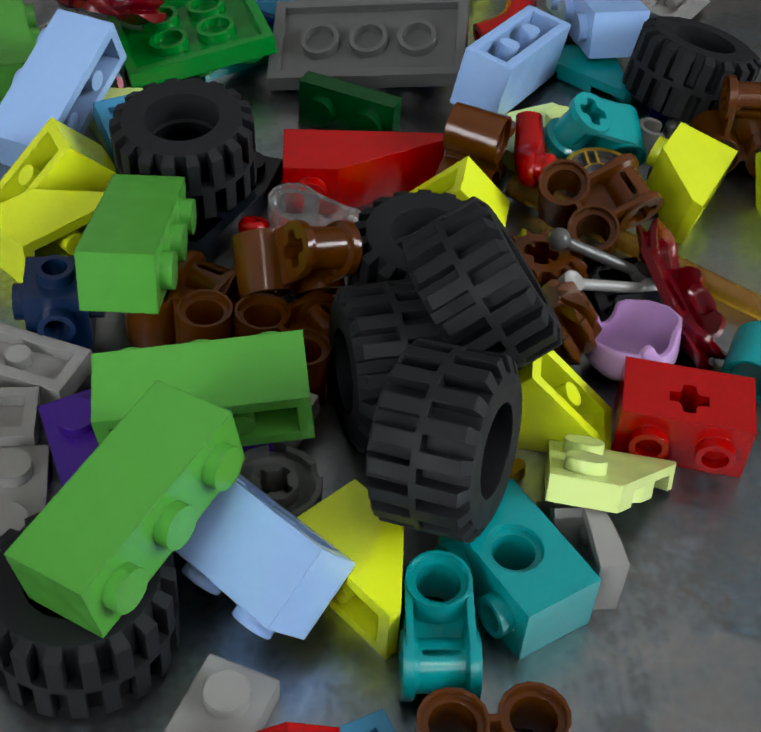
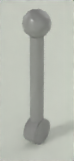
M568 270L558 278L560 283L573 281L579 290L631 294L658 291L651 277L645 278L641 282L582 278L577 271Z

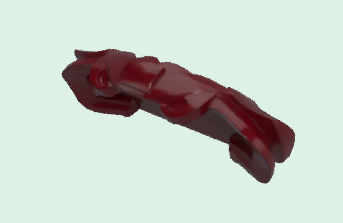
M56 0L63 7L84 8L89 12L114 16L119 21L132 25L161 23L166 19V13L158 10L164 3V0Z
M659 217L653 220L648 231L642 225H637L635 230L639 244L638 256L641 262L647 265L663 304L670 306L683 318L680 350L690 357L697 368L713 370L712 358L725 360L727 355L714 340L722 335L726 320L717 311L712 295L703 285L705 282L704 273L693 266L680 267L675 238Z

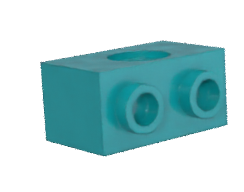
M513 478L508 481L501 503L492 520L473 542L466 543L442 536L438 537V544L435 550L451 552L462 558L469 566L473 577L474 604L483 626L494 638H502L518 660L589 623L601 578Z

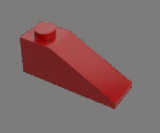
M284 129L282 212L338 213L373 203L374 200L382 196L393 197L394 192L404 190L410 192L436 176L438 167L444 157V133Z

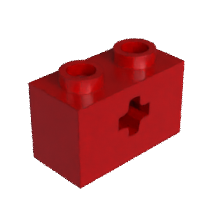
M626 356L614 400L611 450L676 461V467L740 478L757 435L756 378Z

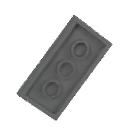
M469 0L277 1L273 26L277 53L269 55L266 77L270 91L299 90V80L307 71L367 88L454 86L465 49L468 47Z

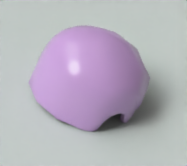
M625 299L615 304L611 316L606 321L601 322L598 316L597 320L602 331L595 338L597 347L593 351L585 353V356L590 364L608 379L620 381L626 356L675 364L679 353L683 318L670 306L651 300Z

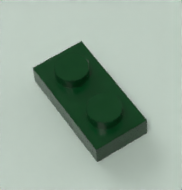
M307 71L299 80L298 124L318 130L399 132L402 97Z

